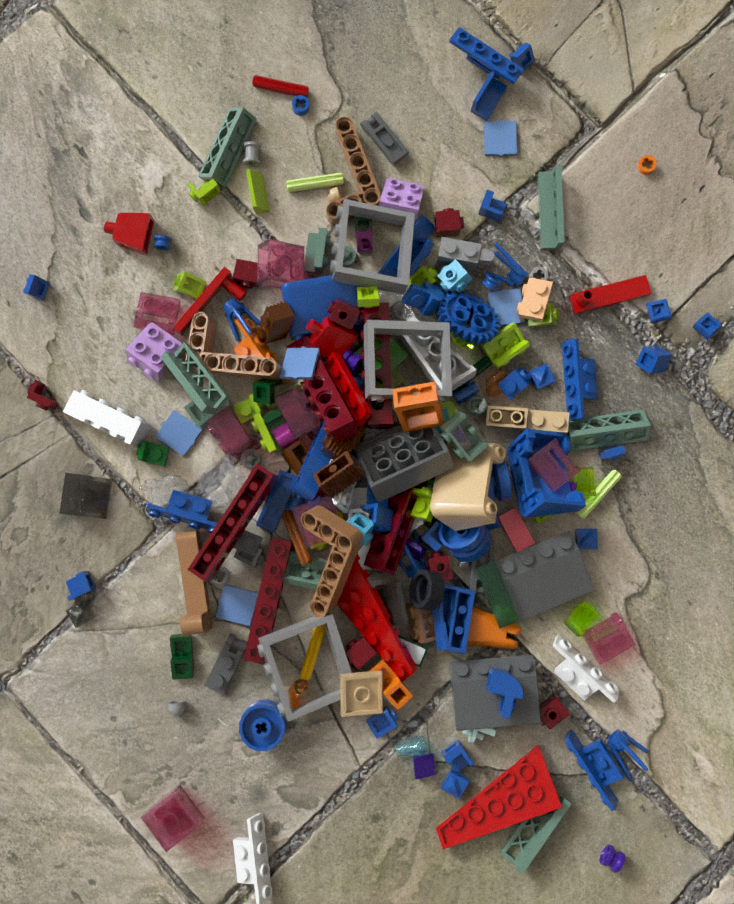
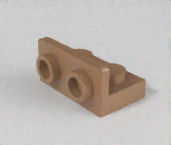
M411 602L406 603V615L410 622V635L413 641L427 643L436 640L432 611L414 608Z

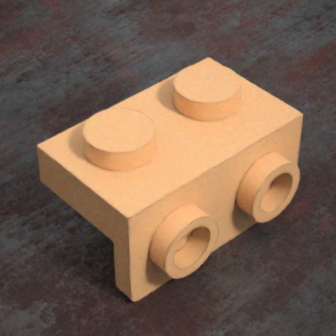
M529 277L528 283L523 285V301L519 302L516 313L519 314L520 321L524 322L526 318L543 322L553 282Z

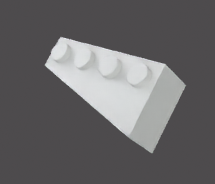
M414 316L411 317L410 319L406 320V321H418V322H420V321H419L418 319H416ZM397 335L430 382L435 381L437 389L442 390L440 339L436 336ZM450 349L453 391L475 377L477 369L463 360V357Z
M84 390L81 393L73 391L63 410L64 413L132 446L138 447L139 444H142V440H145L151 428L146 425V420L135 416L133 419L127 416L129 412L117 407L116 410L110 408L111 403L101 398L99 401L92 399V394Z

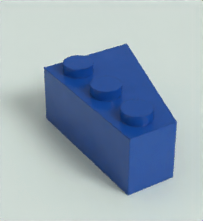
M444 584L443 600L439 607L432 611L437 650L454 654H466L475 591Z

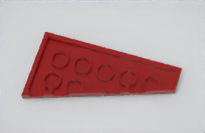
M357 553L337 605L403 682L418 668L407 647L401 644L398 638L400 633L397 628H393L389 621L391 616L377 589L373 588L368 581L369 574L366 569H362L358 561L360 557Z
M539 745L535 746L512 767L436 827L443 850L562 808Z

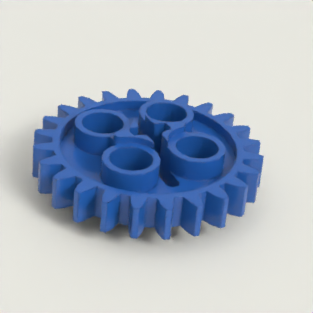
M454 291L451 294L447 293L437 308V315L440 316L438 321L448 322L450 324V333H454V338L461 337V342H464L466 339L470 345L473 341L476 345H479L480 342L484 345L487 341L491 342L500 328V325H498L500 320L497 319L498 314L493 313L494 308L488 307L489 302L483 303V298L477 299L476 294L470 296L467 291L465 295L462 292L456 294Z

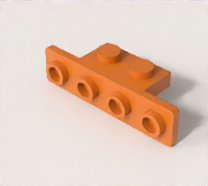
M248 317L243 319L252 331L251 334H248L238 319L235 321L245 336L233 349L237 355L270 357L278 361L276 354L258 337L255 324ZM255 363L251 366V371L254 370ZM274 365L270 367V373L274 370ZM283 379V384H281L280 386L288 384L292 380Z

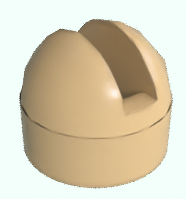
M338 187L330 189L327 193V199L330 203L342 198Z

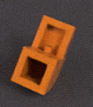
M382 659L369 671H382L383 694L399 710L413 695L406 684L399 679Z

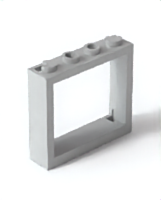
M344 199L342 206H338L336 214L339 224L335 225L334 230L337 242H334L332 247V254L335 255V259L330 264V272H333L332 281L362 287L377 286L378 290L404 294L409 285L415 213ZM348 215L402 226L397 277L343 267Z
M366 321L364 325L365 399L383 402L384 399H392V402H394L392 389L375 388L374 334L440 336L442 390H438L441 402H446V400L452 397L450 324L448 322Z
M330 612L324 617L318 618L314 616L258 638L260 645H257L259 655L264 657L266 665H263L267 677L271 676L273 682L270 685L274 697H278L280 703L277 704V709L280 716H284L288 722L339 701L340 689L291 709L270 645L324 625L339 674L352 673L333 614Z

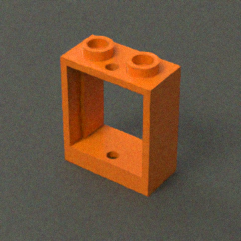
M435 381L392 389L394 408L404 432L440 426L445 423L443 407ZM432 405H434V407H429V408H423V409H418V410H412V411H406V412H404L405 410L416 409V408H421V407H427V406H432Z

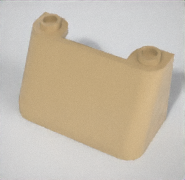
M459 442L464 450L472 445L471 443ZM452 443L445 444L455 468L435 476L430 509L435 518L454 531L495 523L498 509L496 503L488 497L493 463H502L506 456V449L500 444L487 443L489 446L471 462L465 459L460 460L453 452L455 447Z

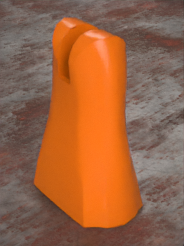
M473 605L467 646L517 649L519 641L509 637L506 638V634L508 632L509 634L520 635L522 627Z

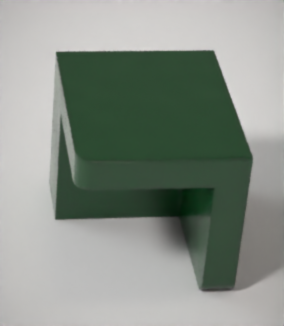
M259 379L254 381L253 401L269 405L275 403L274 387L283 384V379Z

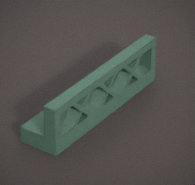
M244 107L229 108L198 175L200 179H214L218 186L226 188L243 151L244 143L247 142L257 120Z
M556 165L553 172L538 173L540 250H560L565 243L562 165Z
M184 342L175 354L165 351L161 355V359L200 411L216 415L230 396L192 347ZM186 351L188 352V362H184L181 359ZM193 365H198V375H193ZM203 378L209 379L208 389L203 388ZM214 392H219L221 398L215 403L213 401Z
M644 410L569 420L568 437L571 444L570 451L649 440L651 425ZM640 417L641 421L639 422L631 420V418ZM612 421H619V422H622V423L616 425V424H613V423H611V422H612ZM595 423H598V424H600V425H602V426H601V427H594V426H591V425H592V424H595ZM579 426L582 429L573 431L571 427Z
M557 790L562 808L544 814L541 821L533 822L532 818L530 823H527L528 820L520 822L499 851L522 874H524L571 805L568 798ZM531 827L532 835L529 838L521 839V830ZM519 844L520 852L516 858L507 853L511 845Z

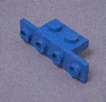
M460 27L450 37L449 42L465 52L467 60L488 74L491 71L495 72L496 79H499L501 76L514 84L524 71L523 68Z
M421 215L414 224L409 276H412L419 269V265L429 256L431 249L435 245L428 239L435 230V226L424 215ZM400 244L378 274L397 277Z
M571 339L562 342L567 412H570L569 420H576L585 417L583 399H598L595 359L580 358L579 340Z
M172 491L167 508L146 503L145 506L148 515L154 518L162 516L169 518L168 520L172 523H187L193 529L204 528L208 529L209 533H212L217 525L216 522L207 520L213 501L180 491Z
M568 731L565 738L567 748L574 753L578 765L589 776L591 785L597 788L602 802L606 806L608 805L611 811L616 810L618 799L609 787V784L623 779V771L602 739L583 747L574 731Z

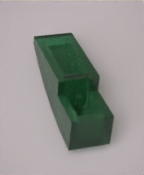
M493 561L476 568V575L499 629L519 621L496 562Z

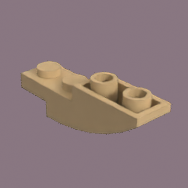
M487 406L486 426L525 431L528 428L568 434L570 412Z

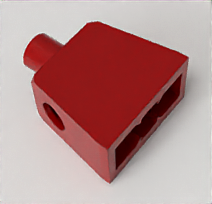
M118 213L116 223L105 222L104 232L113 234L112 239L116 245L147 256L154 219L150 213Z
M329 316L325 317L321 323L311 319L306 326V329L312 333L310 336L311 345L313 348H319L320 354L326 359L329 358L333 351L339 352L343 356L358 338L356 328L353 327L350 330L329 320Z

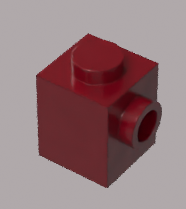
M447 208L435 213L436 237L459 236L461 229H464V218L460 217L459 210Z
M236 259L233 280L237 284H241V287L247 289L258 288L259 282H263L264 270H262L261 264Z
M337 297L335 302L331 301L327 312L329 313V320L352 330L360 314V309Z
M443 551L432 553L431 558H427L429 571L438 572L444 581L452 580L453 575L449 556L447 554L443 555Z
M364 636L357 641L354 638L345 646L347 648L345 651L346 657L352 668L354 666L357 669L361 668L377 653Z
M554 694L539 704L540 725L542 727L546 725L549 729H552L570 715Z

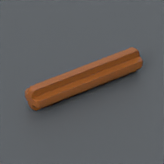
M289 510L282 513L283 521L303 566L311 564V556L292 511Z

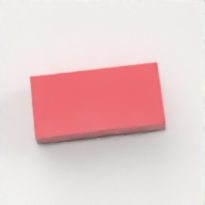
M516 508L499 516V521L516 553L535 544Z

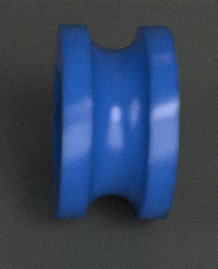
M302 95L294 97L292 100L293 112L298 116L307 114L309 111V100ZM297 103H304V108H297Z
M162 235L154 236L156 243L153 244V247L155 249L171 250V245L169 244L172 242V238Z
M486 274L487 279L483 280L482 284L494 291H498V285H501L502 281L490 274Z

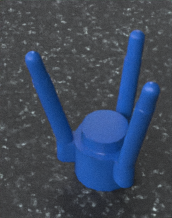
M497 242L494 243L495 247L506 257L504 258L497 251L494 252V255L511 269L507 274L510 278L508 279L486 271L485 274H490L508 283L510 286H513L514 283L519 286L528 273Z
M236 298L230 299L223 305L226 311L224 315L228 319L236 341L240 339L232 318H238L248 334H251L252 331L242 318L243 311L258 325L261 322L245 307L243 302L239 303Z
M415 530V532L413 533L415 542L420 544L417 532ZM405 544L404 551L411 565L408 566V569L400 560L399 566L405 571L408 578H413L417 571L421 569L426 570L428 566L424 556L420 562H415Z
M620 729L614 731L607 739L609 742L607 746L613 752L628 781L631 782L632 778L617 750L620 752L626 750L645 771H648L647 766L628 747L630 745L629 742L645 753L648 750L631 738L624 730L622 732Z

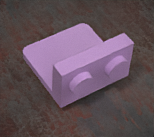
M387 178L379 206L415 213V224L424 187L417 183Z
M149 323L125 349L127 362L134 368H140L149 379H155L160 382L164 377L163 368L166 366L161 359V355L165 351L175 354L182 343L155 323Z

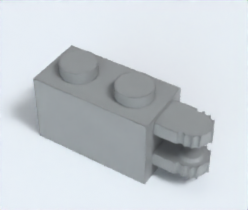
M442 237L437 263L449 265L456 259L463 268L475 270L477 265H491L495 256L492 251L482 249L479 243Z

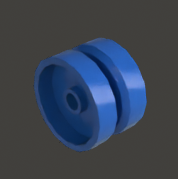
M505 460L500 464L493 463L488 497L493 501L495 496L499 502L511 500L512 497L511 482Z
M442 522L439 528L440 540L454 558L461 562H472L479 559L490 547L492 538L486 525L454 531Z
M260 699L252 703L243 713L239 722V734L242 741L249 748L256 751H268L276 747L282 740L287 728V719L284 716H280L277 702L270 699ZM265 722L267 725L263 727L261 724Z

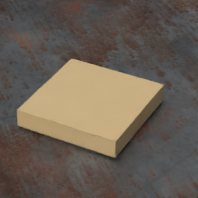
M381 670L340 674L342 717L383 713V673Z

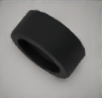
M423 569L415 573L409 588V598L414 608L433 611L439 607L445 591L442 576L438 572ZM428 583V592L425 598V590Z

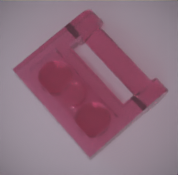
M140 292L134 328L141 329L142 327L145 328L149 323H155L167 333L174 335L176 331L173 327L177 323L181 300ZM144 314L169 318V322L166 324L144 320L143 317Z
M556 438L528 459V462L552 492L556 491L581 471L579 466H575L561 449ZM551 449L569 470L567 474L550 454L549 451Z
M617 612L612 613L608 619L592 628L580 631L599 665L636 645ZM614 624L617 626V630L596 642L592 639L594 635Z

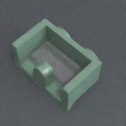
M456 410L455 414L439 427L443 432L440 435L447 444L452 443L455 447L453 452L460 460L465 459L471 462L489 445L487 442L480 440L476 434L477 430L475 427L467 423L465 413Z

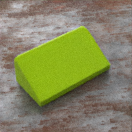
M247 169L246 174L254 212L256 214L268 212L270 209L264 177L259 172Z

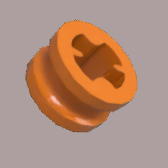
M651 155L643 156L637 164L638 171L644 175L651 174L656 168V159ZM645 161L647 164H651L649 169H647V167L642 166Z

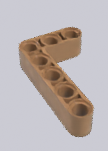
M345 116L340 117L336 121V136L358 192L335 200L327 205V220L332 225L339 224V219L330 213L335 210L337 211L338 206H342L344 199L379 206L381 198L379 188L354 124L350 118ZM342 127H347L349 130L341 131L340 129ZM351 144L356 146L354 149L347 148ZM361 162L363 165L356 167L354 163ZM362 180H368L370 183L367 185H363L360 182ZM370 197H374L377 199V201L374 203H370L367 201V199ZM348 215V221L354 219V216Z
M198 312L193 316L188 344L212 374L278 380L280 378L283 365L273 358L213 353L217 328L216 321L203 312ZM188 352L186 353L185 362H188ZM218 361V365L214 368L215 362ZM237 362L236 367L232 369L233 364ZM255 363V368L251 371V366ZM193 365V370L198 372V365ZM274 365V370L269 373L270 367Z
M317 505L302 514L301 524L305 529L333 546L310 605L312 614L320 618L326 616L337 606L363 537L359 529L323 506Z
M198 530L176 533V543L187 615L180 618V628L183 636L206 633L212 629L213 624L207 582L187 570L201 550Z

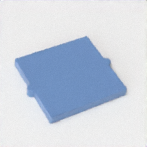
M501 119L498 121H484L485 156L499 155V157H502L503 155H517L516 121H502Z
M503 289L502 291L488 293L490 308L495 309L493 313L498 314L497 319L500 320L498 325H509L512 322L516 324L525 323V320L524 322L520 321L519 314L516 313L518 303L522 302L520 289Z
M304 346L301 348H287L279 376L280 379H294L295 381H298V379L313 380L320 349L305 348Z
M173 410L166 422H162L163 426L155 437L182 456H185L191 446L196 444L195 441L203 429L197 427L190 420Z
M224 584L221 598L218 599L219 606L216 618L250 626L259 593Z

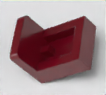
M35 380L28 388L27 398L37 402L36 407L47 411L48 408L56 410L58 402L42 396L41 393L45 384Z

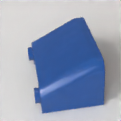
M333 275L288 282L281 285L283 302L286 301L295 315L289 329L290 339L297 341L307 335L310 336L311 332L306 329L308 322L314 319L321 323L329 315L327 309L331 301L335 302L337 297L357 306V287L362 286L332 281ZM361 313L353 326L356 328V332L364 330L365 322L361 323Z
M527 428L509 445L507 456L519 511L523 517L532 518L578 512L586 507L583 494L580 491L571 492L563 461L571 450L568 434Z

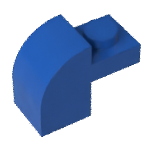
M424 281L421 286L412 283L402 297V302L419 309L422 315L432 316L445 296L441 287Z
M490 667L486 689L489 693L502 695L498 712L501 717L510 719L511 712L514 713L516 709L514 697L523 699L522 687L510 672Z

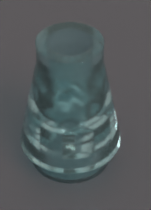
M416 735L395 744L398 757L422 756L423 753H427L424 736Z

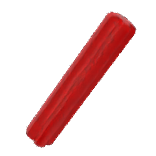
M259 75L253 76V87L293 96L302 95L306 98L309 95L308 86Z

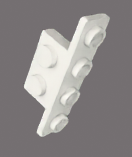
M560 635L556 636L553 647L566 659L555 668L554 673L584 701L599 689L615 703L619 695L617 686L612 681L606 679L597 667L591 665L582 653L577 652L567 639L562 638Z
M258 813L247 819L249 838L237 837L233 839L237 882L254 884L256 904H265L272 899V887L263 813Z

